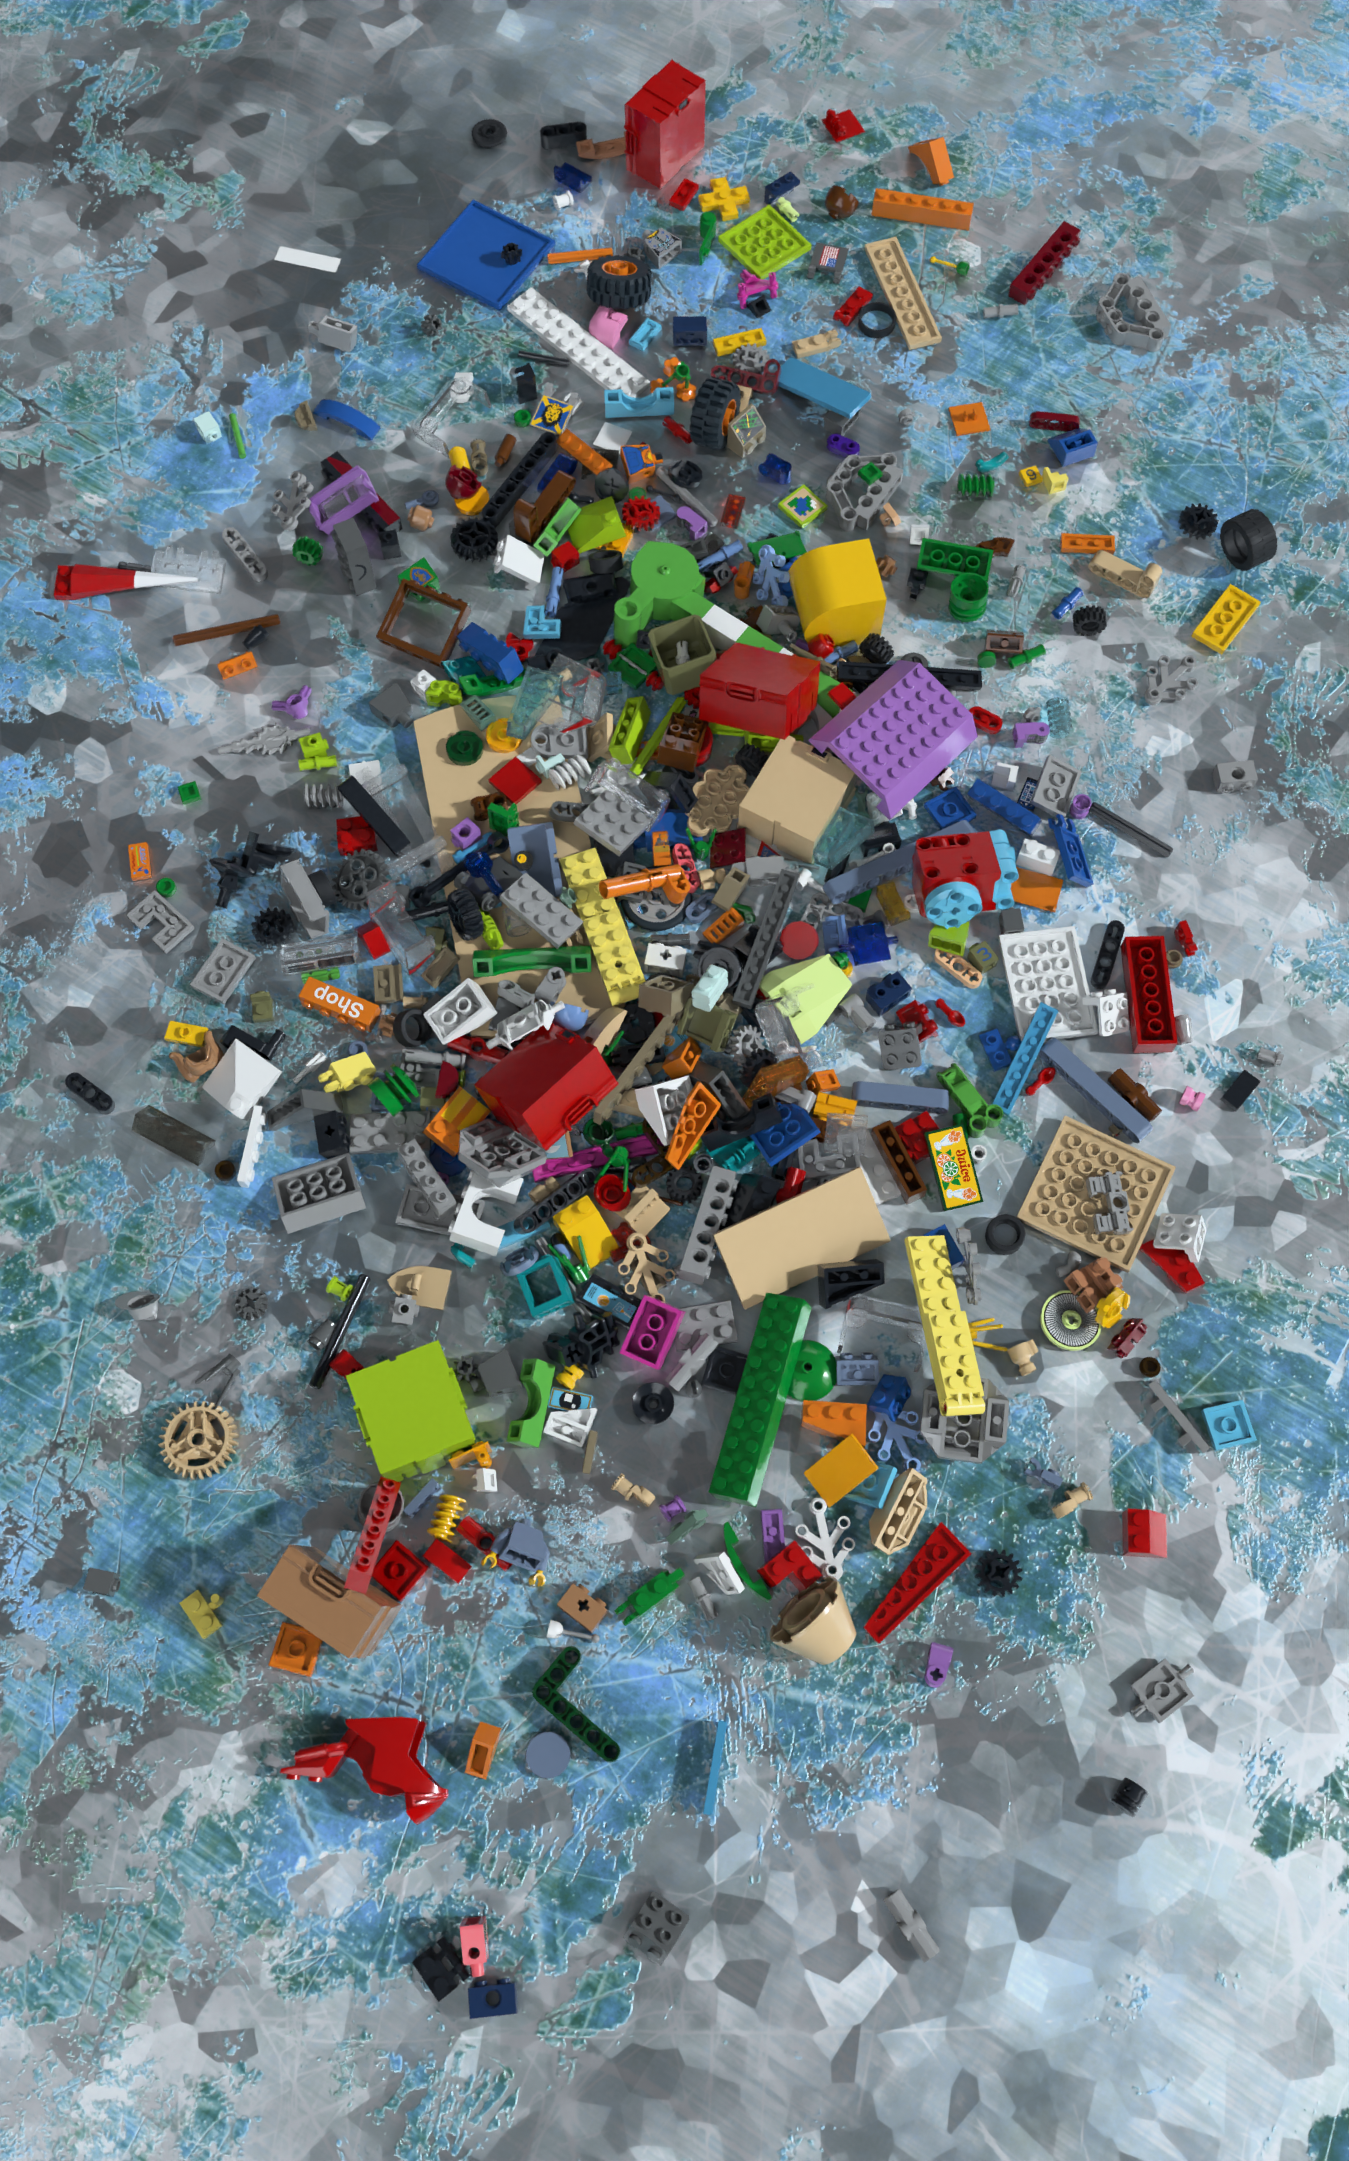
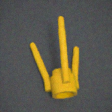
M994 1318L968 1323L974 1346L1001 1351L1008 1350L1006 1347L973 1341V1339H977L978 1331L1003 1328L1002 1324L976 1327L993 1322Z

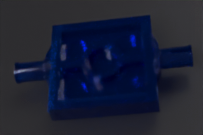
M883 922L847 928L848 944H840L838 949H840V953L850 951L855 966L891 960L889 945L897 944L898 940L894 939L898 937H887Z

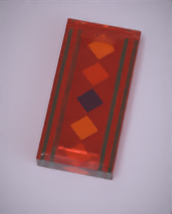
M733 494L728 495L720 526L738 529L746 497Z

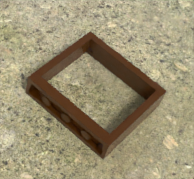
M403 578L376 638L382 644L444 669L442 661L449 660L458 641L457 635L462 632L471 609L468 603L462 601V599H452V596L445 592L440 594L435 592L436 590L431 586L426 585L423 587L416 580L409 581ZM410 591L460 612L440 656L390 635Z

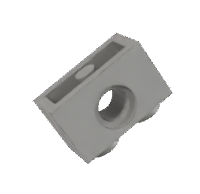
M1253 760L1217 763L1212 772L1216 792L1249 791L1254 788L1258 781Z

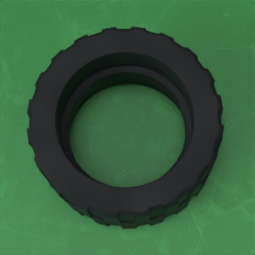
M1250 509L1222 524L1220 539L1223 552L1230 563L1238 570L1247 571L1272 559L1276 554V532L1269 518L1263 512L1257 509Z

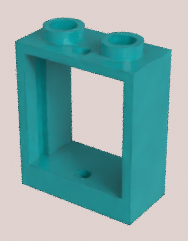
M550 1254L544 1255L530 1268L517 1274L533 1318L541 1319L575 1303L557 1257L550 1256ZM551 1265L562 1295L537 1306L526 1276Z

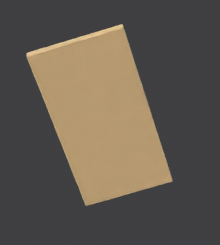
M859 1166L712 1234L745 1310L763 1302L766 1293L780 1294L818 1276L817 1264L847 1262L891 1241L863 1171Z

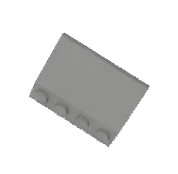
M349 1153L272 1178L281 1219L288 1234L366 1208Z

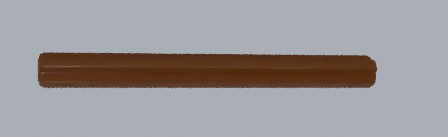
M278 614L177 634L173 635V643L175 646L251 631L254 626L257 627L259 624L263 628L280 624V618Z

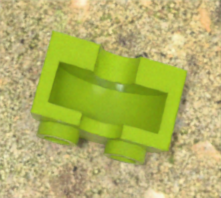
M448 680L432 681L425 693L427 705L441 707L442 704L448 703L453 707L463 702L459 685Z

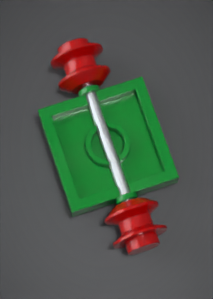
M614 639L608 640L604 644L603 654H610V660L615 659L608 665L610 672L634 690L645 681L647 687L652 685V691L662 689L664 686L661 677H658L657 667L650 655L637 648L633 643L623 652H621L622 645H615L616 641Z

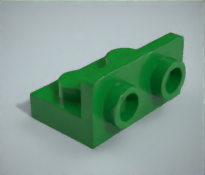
M492 802L488 806L490 829L501 832L504 836L508 837L507 829L520 825L517 804L513 803L508 810Z

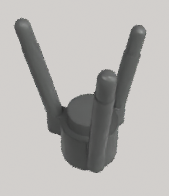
M228 1354L220 1363L195 1381L196 1384L203 1380L209 1381L220 1371L227 1376L230 1373L232 1374L219 1396L215 1408L221 1404L234 1379L240 1373L238 1368L241 1366V1363L231 1354Z

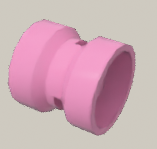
M1186 1086L1179 1104L1183 1106L1188 1105L1197 1112L1206 1094L1202 1092L1197 1093L1193 1088Z

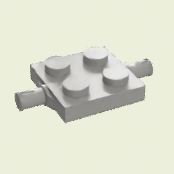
M1163 1659L1130 1685L1140 1701L1130 1711L1137 1718L1142 1712L1147 1710L1158 1723H1161L1194 1696L1184 1680L1194 1672L1193 1668L1188 1670L1191 1666L1187 1664L1178 1672L1172 1668L1166 1659Z

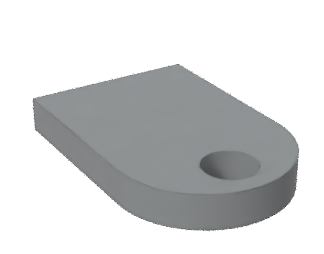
M574 723L541 724L532 732L531 747L537 755L546 759L560 753L565 759H574V756L577 754L587 759L586 725L563 733L560 731ZM541 738L545 742L543 744H539L535 740Z

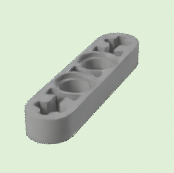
M226 528L222 532V537L231 552L255 581L262 582L266 580L268 573L262 561L235 528ZM231 535L232 537H234L235 541L233 542V540L231 539V537H228V536ZM238 546L245 547L243 551H236ZM247 558L254 559L252 563L245 562ZM256 567H257L258 571H259L261 574L256 573V570H255Z

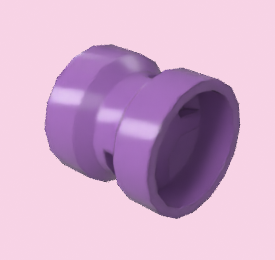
M1078 794L1074 797L1069 810L1073 818L1084 819L1088 815L1092 803L1089 796Z

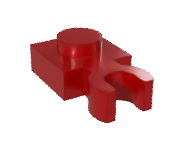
M1187 920L1180 921L1174 931L1175 938L1182 947L1184 946L1187 957L1193 956L1195 951L1198 950L1192 940L1193 934Z

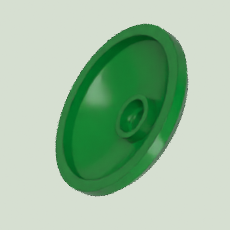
M803 1340L788 1396L801 1402L803 1400L817 1401L827 1396L836 1384V1361L832 1352L823 1344L812 1340ZM808 1364L812 1369L807 1371L804 1369V1366Z

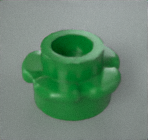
M836 951L835 955L832 956L834 961L841 969L848 967V956L844 952Z

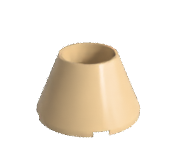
M833 1576L824 1577L825 1581L819 1584L815 1581L787 1603L778 1615L780 1620L777 1626L773 1624L770 1630V1639L774 1644L821 1665L834 1662L849 1649L855 1640L856 1630L840 1583Z

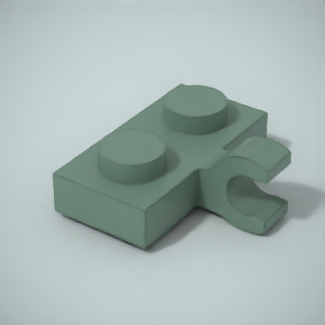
M704 1508L699 1511H690L684 1516L685 1521L683 1523L679 1522L670 1529L672 1533L666 1539L670 1545L682 1540L693 1529H699L706 1523L705 1518L709 1515Z

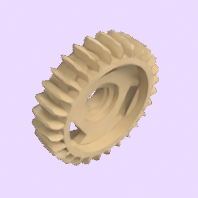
M194 1401V1407H191L188 1403H186V1410L178 1407V1415L171 1412L172 1421L165 1419L169 1426L161 1427L166 1433L165 1435H159V1438L164 1440V1442L158 1445L161 1448H165L160 1454L166 1456L163 1461L167 1464L170 1463L168 1468L170 1470L175 1469V1474L180 1475L182 1472L183 1478H187L190 1474L192 1480H195L198 1474V1477L203 1480L204 1473L212 1478L211 1471L214 1470L220 1474L218 1467L227 1468L224 1463L225 1460L232 1462L229 1454H236L232 1446H238V1442L233 1439L239 1437V1435L233 1432L237 1429V1426L232 1424L234 1419L232 1417L227 1418L229 1413L227 1411L222 1412L223 1408L221 1406L215 1409V1404L212 1402L208 1406L206 1401H202L201 1406H199V1403ZM216 1418L225 1432V1435L221 1438L211 1424V1421ZM186 1421L187 1425L178 1440L175 1441L176 1431ZM195 1434L203 1435V1441L199 1445L192 1443V1438ZM209 1459L207 1464L188 1466V1460Z

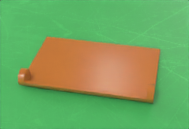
M1016 867L1019 877L1015 882L1011 883L1014 902L1055 913L1063 880Z

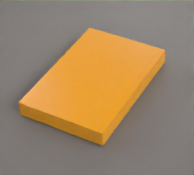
M851 1434L806 1470L804 1475L830 1508L878 1470L879 1467L854 1434Z

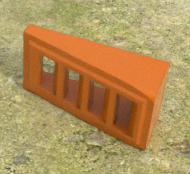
M732 907L702 934L710 943L720 944L744 926V918ZM718 927H720L724 931L723 934L720 932ZM713 931L719 937L718 939L711 934Z

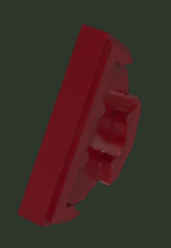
M442 1061L435 1093L436 1099L445 1098L446 1095L455 1092L459 1085V1074L456 1068L445 1061Z

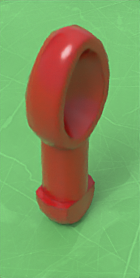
M941 998L935 1001V1006L947 1015L948 1021L952 1025L957 1027L965 1025L964 1016L959 1011L952 1010Z
M1047 1067L1041 1070L1037 1080L1026 1088L1025 1093L1028 1096H1032L1043 1084L1050 1083L1055 1077V1068Z

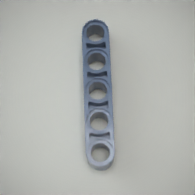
M857 1081L852 1086L851 1100L857 1101L856 1106L925 1112L927 1110L928 1113L945 1114L949 1111L950 1093L945 1089Z

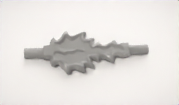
M275 723L274 727L262 726L263 732L256 733L258 737L253 736L251 740L241 738L240 742L235 741L231 745L218 747V752L221 755L230 752L240 753L245 750V753L249 754L254 749L257 751L262 749V755L269 752L268 755H272L277 751L281 754L286 746H292L293 741L297 740V738L309 736L310 730L309 728L296 731L294 729L290 730L288 726L283 728L278 723Z

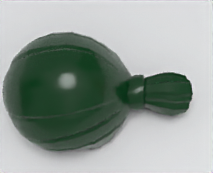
M593 1118L588 1120L583 1126L584 1139L592 1146L601 1147L602 1153L607 1158H610L614 1153L613 1148L609 1145L615 1133L612 1123L604 1120L599 1125L593 1122Z

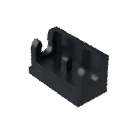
M526 363V365L515 369V374L524 373L516 377L519 404L537 399L535 374L530 363Z

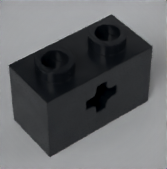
M336 1110L314 1116L319 1154L329 1159L349 1153L348 1145H350V1139L346 1134L347 1120L345 1116Z

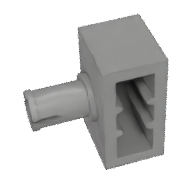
M764 605L756 624L767 635L779 634L785 636L788 641H793L797 637L796 629L800 619L798 612L793 606Z

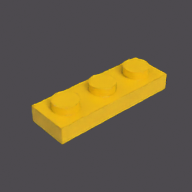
M762 328L713 339V346L718 357L736 353V349L741 350V345L747 347V343L750 346L756 343V347L766 346V338Z

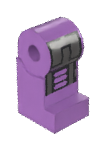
M683 506L677 510V525L690 532L691 540H697L707 532V521L692 509Z
M1044 722L1015 723L1012 731L1015 748H1022L1024 743L1029 742L1036 744L1044 743L1050 732L1049 726Z

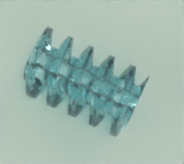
M1057 697L1046 702L1050 736L1052 738H1065L1069 735V731L1073 729L1068 698Z

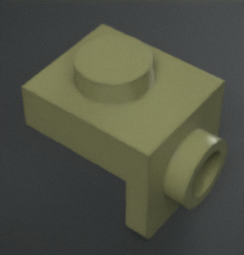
M438 926L426 927L427 938L435 939L433 952L434 956L437 957L444 947L448 948L445 929Z

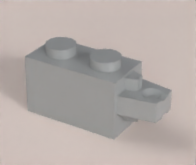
M326 315L321 321H311L308 325V332L316 335L318 342L326 346L351 352L356 345L357 325Z

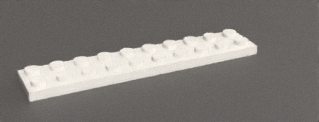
M532 287L507 305V310L604 389H622L627 396L636 398L650 387L649 380Z

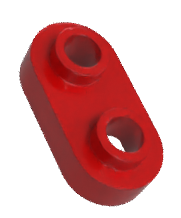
M975 706L970 708L969 712L973 714V717L979 718H973L975 727L988 734L1000 732L1003 722L999 716L982 707Z

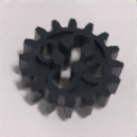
M268 907L266 913L260 911L261 916L254 917L256 922L251 924L253 927L252 933L257 942L260 941L261 946L267 943L269 948L273 944L279 948V943L286 944V938L291 940L289 933H294L292 927L294 923L291 920L290 914H286L284 909L279 912L277 907L273 911Z

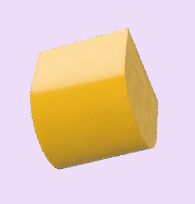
M869 538L815 548L800 556L791 565L789 581L807 643L819 633L828 634L835 643V649V647L844 646L853 640L857 645H860L870 633L881 635L887 599Z

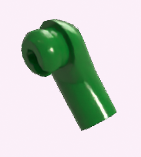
M734 903L733 908L742 915L744 921L747 924H753L756 920L753 909L750 906Z

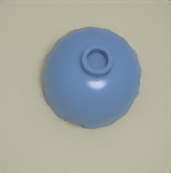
M564 1004L565 1008L555 1013L552 1021L555 1026L557 1025L563 1029L567 1028L570 1031H578L585 1025L589 1010L586 1009L584 1012H581V1007Z

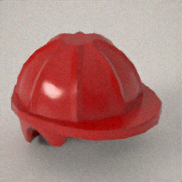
M607 1174L601 1177L597 1184H595L593 1193L595 1200L605 1209L612 1212H620L630 1204V1190L627 1185V1191L623 1192V1179L619 1176Z

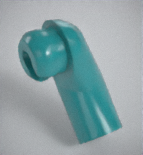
M455 1242L451 1246V1253L460 1263L471 1268L476 1260L462 1252L464 1245Z

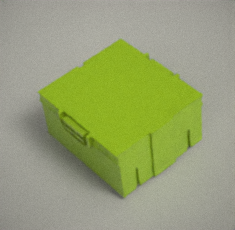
M439 1340L395 1356L396 1360L390 1361L388 1359L346 1376L356 1404L353 1408L364 1439L367 1442L366 1445L368 1448L371 1447L382 1477L400 1482L404 1480V1477L410 1478L420 1473L426 1474L446 1466L454 1453L461 1450L466 1452L472 1449L471 1446L475 1444L476 1439L465 1412L468 1409L453 1368H449Z

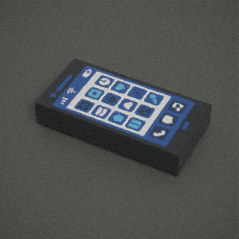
M1027 777L1017 803L1033 813L1036 806L1030 804L1038 780Z

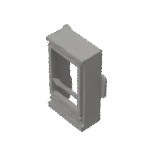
M299 859L280 865L281 888L291 903L289 906L297 922L301 921L311 940L329 933V912L322 905V900L300 864Z

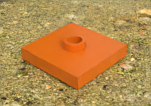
M282 1621L269 1666L312 1677L323 1641L301 1626Z

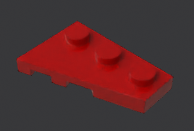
M1154 1239L1141 1244L1139 1250L1152 1259L1151 1261L1156 1266H1159L1167 1274V1277L1185 1294L1205 1284L1193 1262H1190L1188 1254H1185V1250L1154 1248Z

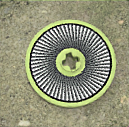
M1070 1290L1059 1291L1045 1301L1040 1313V1322L1045 1335L1053 1344L1065 1350L1078 1351L1089 1347L1097 1340L1102 1326L1095 1321L1098 1308L1086 1313L1076 1299L1081 1293L1074 1296ZM1070 1316L1073 1317V1324L1069 1323L1068 1318Z

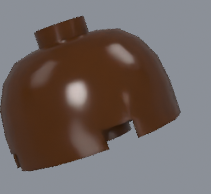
M836 185L829 189L825 198V206L829 216L833 219H846L855 212L859 202L852 193L848 195L844 193L846 189Z

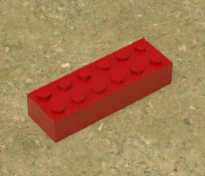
M1164 936L1125 937L1120 947L1133 1053L1173 1052L1178 1042Z

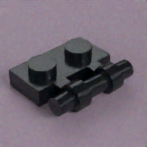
M444 1936L437 1941L441 1948L439 1953L436 1954L431 1946L412 1961L438 2002L458 1987L453 1979L457 1974L463 1982L470 1977L466 1969L467 1965H463V1961L459 1959L454 1951L455 1947L452 1943H448ZM445 1956L454 1967L450 1971L446 1969L441 1961Z

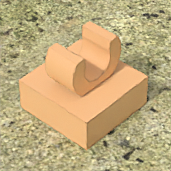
M889 502L883 506L885 513L881 514L879 518L885 527L891 521L897 526L901 523V520Z

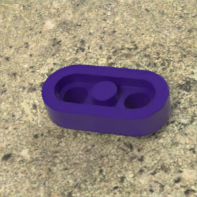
M832 434L827 438L826 446L829 451L845 458L852 454L859 455L860 446L856 441L839 434Z

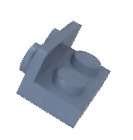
M865 1352L861 1353V1356H853L852 1353H841L840 1356H835L837 1385H878L879 1360L876 1355Z

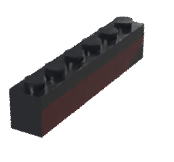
M338 451L320 462L323 477L326 480L329 479L331 483L353 468ZM354 485L347 490L352 502L359 498ZM343 492L342 496L348 502L346 495ZM378 494L379 501L373 502L360 511L365 522L373 526L377 535H379L378 532L395 529L399 532L403 529L401 518Z

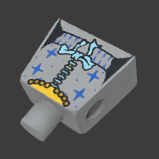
M659 228L653 233L649 230L643 232L644 253L657 269L662 268L682 253V240L668 231Z

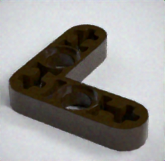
M644 1118L641 1125L642 1131L659 1155L633 1172L631 1181L638 1188L649 1185L674 1169L665 1159L666 1150L670 1144L660 1146L657 1143L658 1136L655 1135L653 1137L655 1132L652 1127H647L648 1121L646 1118ZM659 1163L662 1165L663 1170L655 1172L652 1169V1165ZM648 1170L649 1174L645 1176L644 1182L637 1180L638 1174L643 1176Z

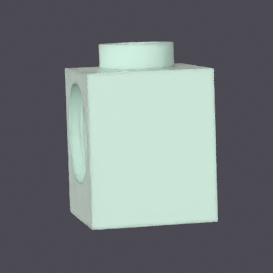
M209 411L193 418L197 431L206 444L222 437L219 425Z

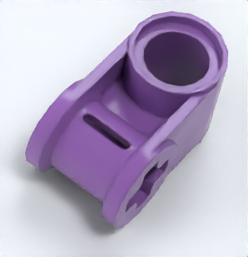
M935 1642L931 1643L924 1675L928 1686L937 1688L943 1684L951 1663L954 1648ZM934 1671L938 1672V1677H941L938 1678L937 1681H934L933 1676L930 1675L933 1674Z

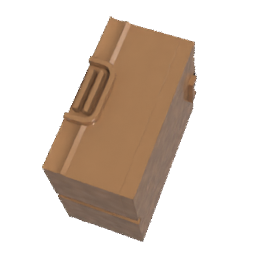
M290 1544L257 1595L349 1659H361L371 1656L403 1607V1605L369 1584L366 1594L344 1588L349 1569L316 1547Z

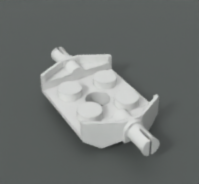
M538 1000L497 1024L496 1037L486 1042L487 1047L491 1049L502 1044L508 1049L513 1050L510 1043L520 1040L526 1034L536 1031L543 1025L549 1030L555 1013L565 1008L564 1003L560 1001L551 1006L543 1000Z

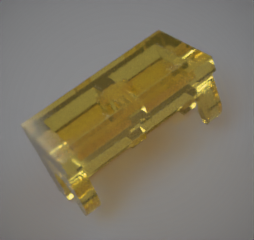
M895 882L879 885L876 890V897L891 926L911 919L909 911L905 909L896 890Z

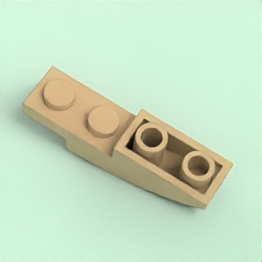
M616 1006L609 1007L592 1023L582 1039L596 1046L600 1054H602L605 1045L610 1046L613 1043L627 1011Z

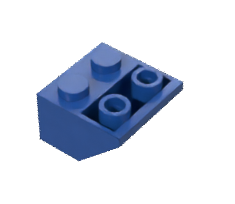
M1082 428L1048 438V443L1062 467L1094 457L1098 444L1091 430Z

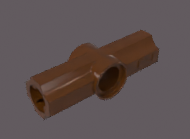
M1121 1068L1117 1069L1108 1078L1109 1083L1121 1094V1097L1149 1122H1152L1162 1112L1158 1105L1148 1096L1146 1088L1138 1082L1135 1083Z

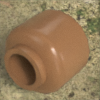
M416 505L415 508L411 507L407 518L409 525L420 531H426L428 527L431 528L435 519L432 517L430 509L420 505Z

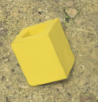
M1045 467L1043 470V483L1049 494L1066 490L1069 479L1066 473L1061 475L1059 472L1051 473L1048 467Z

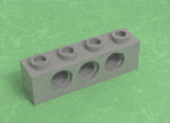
M413 1139L397 1148L399 1160L438 1219L442 1220L455 1213L457 1208L455 1198L417 1141Z

